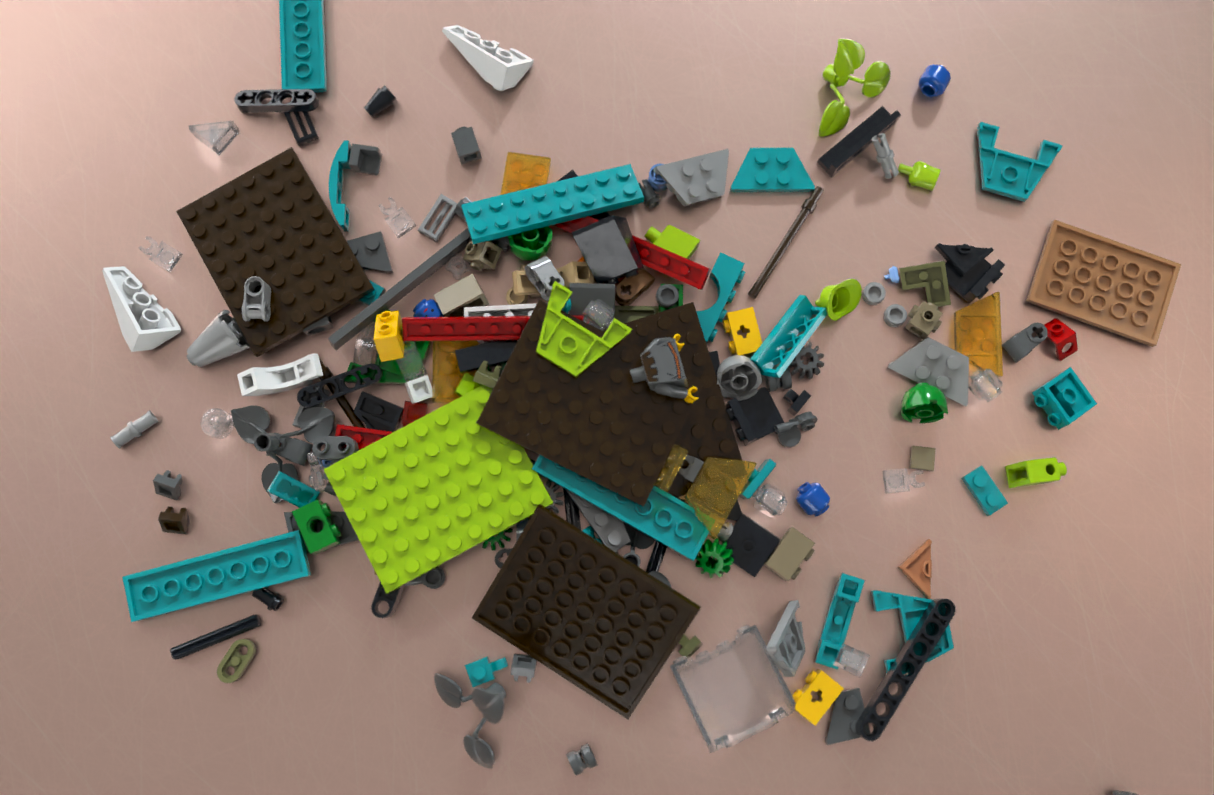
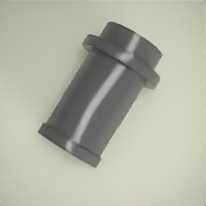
M647 179L642 180L646 189L639 182L645 206H649L651 209L659 205L661 202L660 195L655 193Z

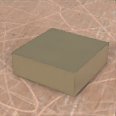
M911 446L909 469L934 471L936 448Z

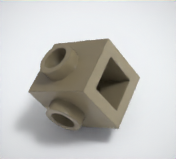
M470 239L465 248L463 260L470 263L472 269L478 271L495 269L502 249L493 244L491 240L473 244Z
M923 301L919 306H913L908 314L910 320L904 328L921 339H925L931 331L935 333L942 323L939 319L943 313L939 311L935 304Z

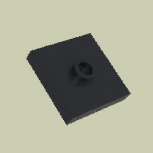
M742 513L733 526L731 536L728 540L723 541L722 544L727 542L725 549H732L731 557L734 558V564L756 577L781 539Z

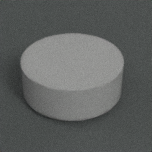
M877 282L867 284L862 291L863 300L869 305H878L886 295L885 288Z
M898 304L890 305L884 312V321L890 327H899L907 319L905 308Z

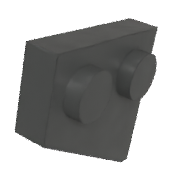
M381 231L347 241L362 268L393 273Z
M853 688L842 691L833 702V711L829 719L830 725L825 738L827 745L860 738L855 726L865 708L860 688ZM868 723L863 728L865 735L871 734Z

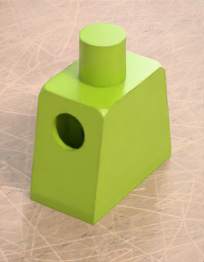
M667 225L662 233L651 226L644 236L653 244L687 259H690L700 243L698 238L671 225Z
M1056 457L1026 460L1005 466L1009 488L1058 481L1061 476H1065L1067 473L1066 465L1063 462L1058 463Z

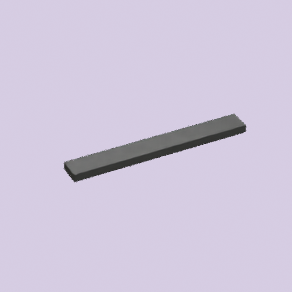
M465 229L328 338L331 346L338 350L376 319L377 314L387 311L464 250L471 239L468 229Z

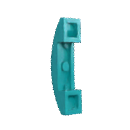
M345 140L336 152L331 165L329 198L336 220L344 232H349L350 210L346 204H341L343 169H351L349 159L352 146L349 141Z
M844 573L841 574L821 632L815 658L816 663L838 670L845 648L843 646L865 580Z

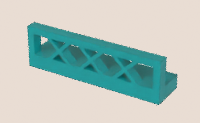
M799 295L750 359L757 365L761 375L776 378L782 376L827 316L826 308L812 306L806 295ZM813 314L817 315L815 318L810 320ZM792 347L790 351L785 353L788 348ZM780 363L776 370L772 369L775 365Z

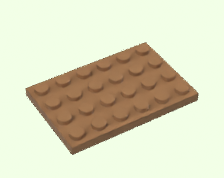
M1054 220L1051 223L1026 302L1154 347L1157 345L1181 264Z

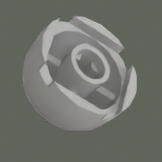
M734 355L726 358L717 369V385H719L722 396L725 398L727 396L737 398L738 401L749 399L758 392L757 388L762 383L761 373L757 365L750 358L743 355Z

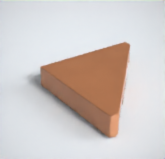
M927 539L897 567L926 599L931 598L932 541L930 539Z

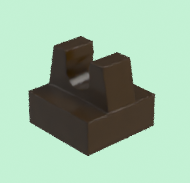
M168 506L165 512H160L158 521L162 531L186 534L188 529L187 509L181 508L180 513H174L173 507Z

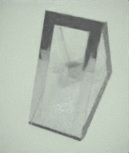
M233 121L189 126L192 134L218 155L239 134V128Z
M370 323L356 337L353 363L362 366L370 363L375 364L378 357V351L374 343L375 324Z
M405 341L404 358L396 359L405 381L408 382L426 376L428 373L415 341Z
M842 644L834 665L859 678L862 676L870 655Z

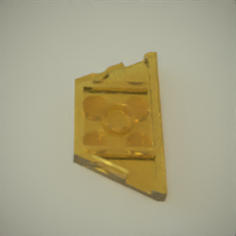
M995 292L954 312L955 351L968 356L969 364L995 377L1003 376L1000 292Z
M708 457L702 465L684 498L690 507L695 510V514L700 522L704 523L712 539H715L757 463Z

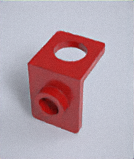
M1054 318L1044 324L1048 331L1047 338L1056 346L1057 359L1059 361L1078 350L1076 332L1062 321ZM1071 343V347L1066 352H1062L1063 347Z

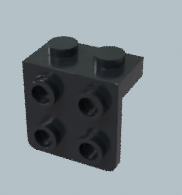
M983 259L966 275L961 277L946 262L948 286L968 303L976 297L980 300L989 290L986 286L990 282L994 284L1003 275L1001 270L1005 264L998 259L991 265Z
M765 387L758 389V392L749 399L738 401L737 398H734L725 405L730 421H733L737 428L735 432L739 440L744 442L745 446L775 432L774 426L784 423L768 389Z

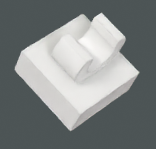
M428 375L405 382L412 404L435 396Z

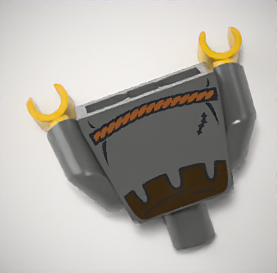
M675 334L673 338H655L644 349V352L640 354L643 366L630 370L633 383L647 380L651 391L669 397L684 399L687 403L695 402L699 398L693 397L691 393L698 391L697 387L692 386L688 390L686 388L688 383L679 355V351L685 345L684 343H678L681 336Z

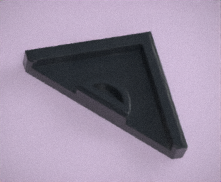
M941 243L934 247L961 277L966 275L994 251L993 248L942 245Z

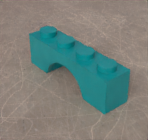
M721 252L709 277L717 287L718 299L712 307L703 311H696L706 344L708 341L713 342L718 331L714 329L717 321L722 323L727 312L724 309L726 302L731 303L736 294V291L733 290L735 283L740 284L745 275V271L742 270L745 263Z

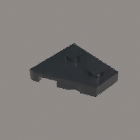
M362 391L354 413L365 423L368 429L395 432L405 408Z

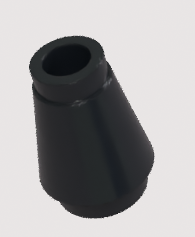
M384 85L376 90L364 108L373 117L393 105L396 97Z

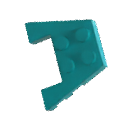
M980 122L977 126L982 190L1025 202L1063 145L1043 140L1040 143L1037 159H1031L994 148L999 127Z
M878 590L871 591L875 612L899 609L905 643L927 607L933 601L932 599ZM940 603L938 606L940 615L946 613V606L943 603ZM928 623L925 628L926 633L932 635L934 626L932 623ZM950 625L947 626L926 662H930L954 648ZM919 642L913 647L916 655L922 652V645ZM896 658L884 660L886 674ZM907 662L901 666V672L904 675L910 671V666Z

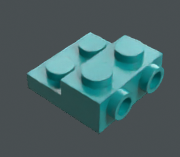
M1071 367L1032 392L1035 396V404L1045 410L1048 415V422L1052 426H1056L1058 430L1071 424L1097 404Z

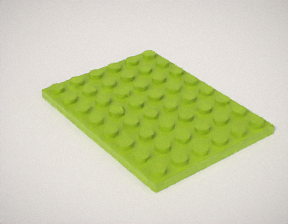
M482 385L323 469L386 593L392 592L532 516L539 504L545 508L554 504L538 473L532 470L533 464L524 447L476 424L493 391L492 388Z

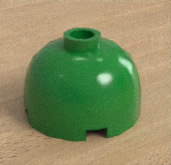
M548 226L508 236L511 251L518 258L530 262L546 256L551 249L553 239L552 230Z
M928 383L916 384L905 392L901 401V414L903 419L908 422H912V419H921L920 423H932L943 419L944 413L948 414V405L944 393L939 388Z

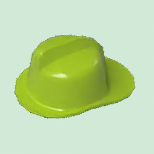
M851 278L837 285L826 286L822 290L820 298L815 301V305L826 308L829 318L836 321L857 307L862 294L861 285L856 279Z

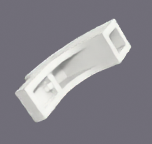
M310 354L281 366L267 368L252 367L237 374L242 396H261L306 386L309 383H313L314 379L323 376L318 354Z

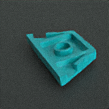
M750 148L730 188V192H813L815 190V186L794 148Z

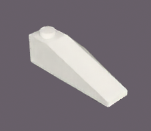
M458 25L443 27L442 32L481 77L493 85V88L496 90L504 91L515 87L533 65L534 60L513 48L509 51L499 47V43L494 40L492 42L481 40L480 34Z
M125 266L103 268L102 272L120 329L131 352L153 350L181 332V328L173 314L167 308L163 309L157 303L158 299L153 294L149 295L142 288L143 284Z

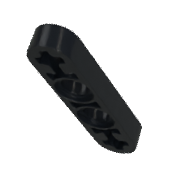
M311 89L243 90L238 92L234 98L239 110L245 113L309 112L315 110L319 104L316 94ZM271 98L269 103L261 104L264 99ZM292 98L289 103L282 104L284 99Z
M377 364L363 365L300 389L297 394V401L303 407H314L378 383L383 377V370ZM369 368L377 370L378 374H375L374 380L371 377L363 379L365 384H362V378L358 371H361V375L369 373ZM349 375H353L357 379V383L353 388H348L345 384V378ZM327 383L334 384L336 389L335 393L331 396L326 395L324 392V386ZM306 391L309 394L319 391L320 396L311 398V403L303 400V397L306 396Z

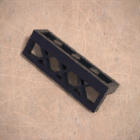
M883 106L880 107L821 156L817 161L818 164L832 178L873 143L872 138L875 135L877 138H880L878 134L886 133L892 128L901 114L897 110L890 114Z

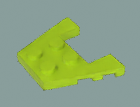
M554 281L536 353L574 377H577L630 334L632 329L614 318L603 337H598L560 313L573 292Z

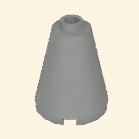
M229 310L221 311L187 349V359L193 366L203 367L250 348L235 318L228 315L230 313Z

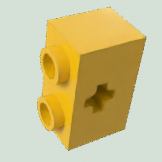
M753 307L726 314L725 320H723V328L725 333H729L731 341L728 342L730 354L746 357L753 356L762 344ZM740 330H742V333H747L745 338L742 335H737Z
M399 310L393 312L385 311L376 315L374 343L381 362L404 358L405 341H403L402 320Z
M817 669L816 672L812 670L805 679L806 685L802 690L797 689L790 698L792 702L789 705L814 726L844 689L820 669ZM811 691L817 692L818 700L812 699Z

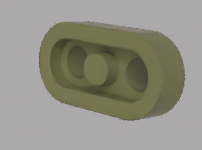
M239 639L231 645L217 668V676L222 682L232 683L240 679L256 653L255 644L251 640ZM243 646L247 647L248 649L246 655H243L241 653V648ZM230 666L235 670L233 675L228 673Z

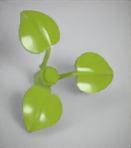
M838 39V49L834 64L828 65L823 71V79L831 83L830 88L833 89L839 101L833 100L825 109L819 128V136L821 137L841 131L849 120L850 109L844 105L845 100L837 87L844 86L849 79L864 84L862 87L863 95L875 97L886 88L889 82L891 71L889 66L882 61L874 62L868 67L865 72V79L850 76V74L854 73V69L859 68L863 64L865 58L863 46L856 41Z

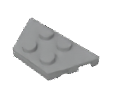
M725 149L660 165L653 168L656 175L660 174L667 182V188L676 195L683 206L699 203L724 195L729 150Z
M926 337L915 347L909 349L901 357L888 365V368L918 383H928L939 388L946 397L967 406L968 356Z
M798 600L789 601L766 647L768 653L785 677L795 676L805 653L802 622H796L795 617L797 608H800Z

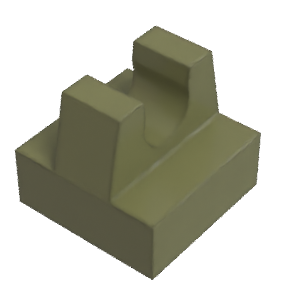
M483 361L475 373L473 381L494 389L501 375L502 367L497 365L494 372H489L487 369L489 362Z
M683 635L679 641L683 648L678 652L687 661L703 644L696 636L689 640Z

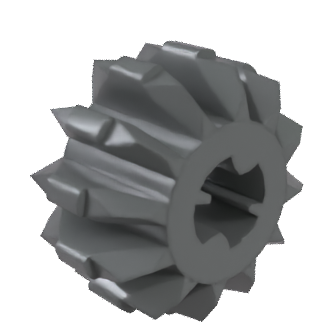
M808 342L806 347L803 346L788 366L789 368L794 367L791 372L792 375L799 372V379L801 380L805 374L808 379H812L813 373L818 375L821 372L819 368L824 366V362L820 361L824 354L816 353L819 350V346L811 349V342ZM804 356L808 358L807 361H810L807 365L803 364L804 360L801 361Z

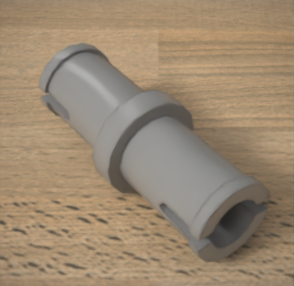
M881 133L878 134L881 143H879L876 135L872 138V142L877 152V161L881 163L885 178L889 179L892 178L890 169L894 177L899 174V171L893 159L894 152L889 148L886 135Z
M149 410L134 422L130 421L127 423V427L110 438L120 449L133 438L142 436V432L157 423L158 420Z

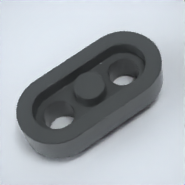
M322 436L315 440L312 450L319 459L342 460L357 452L359 446L356 440L348 436ZM325 444V449L321 451L322 445ZM346 444V449L342 451V446Z

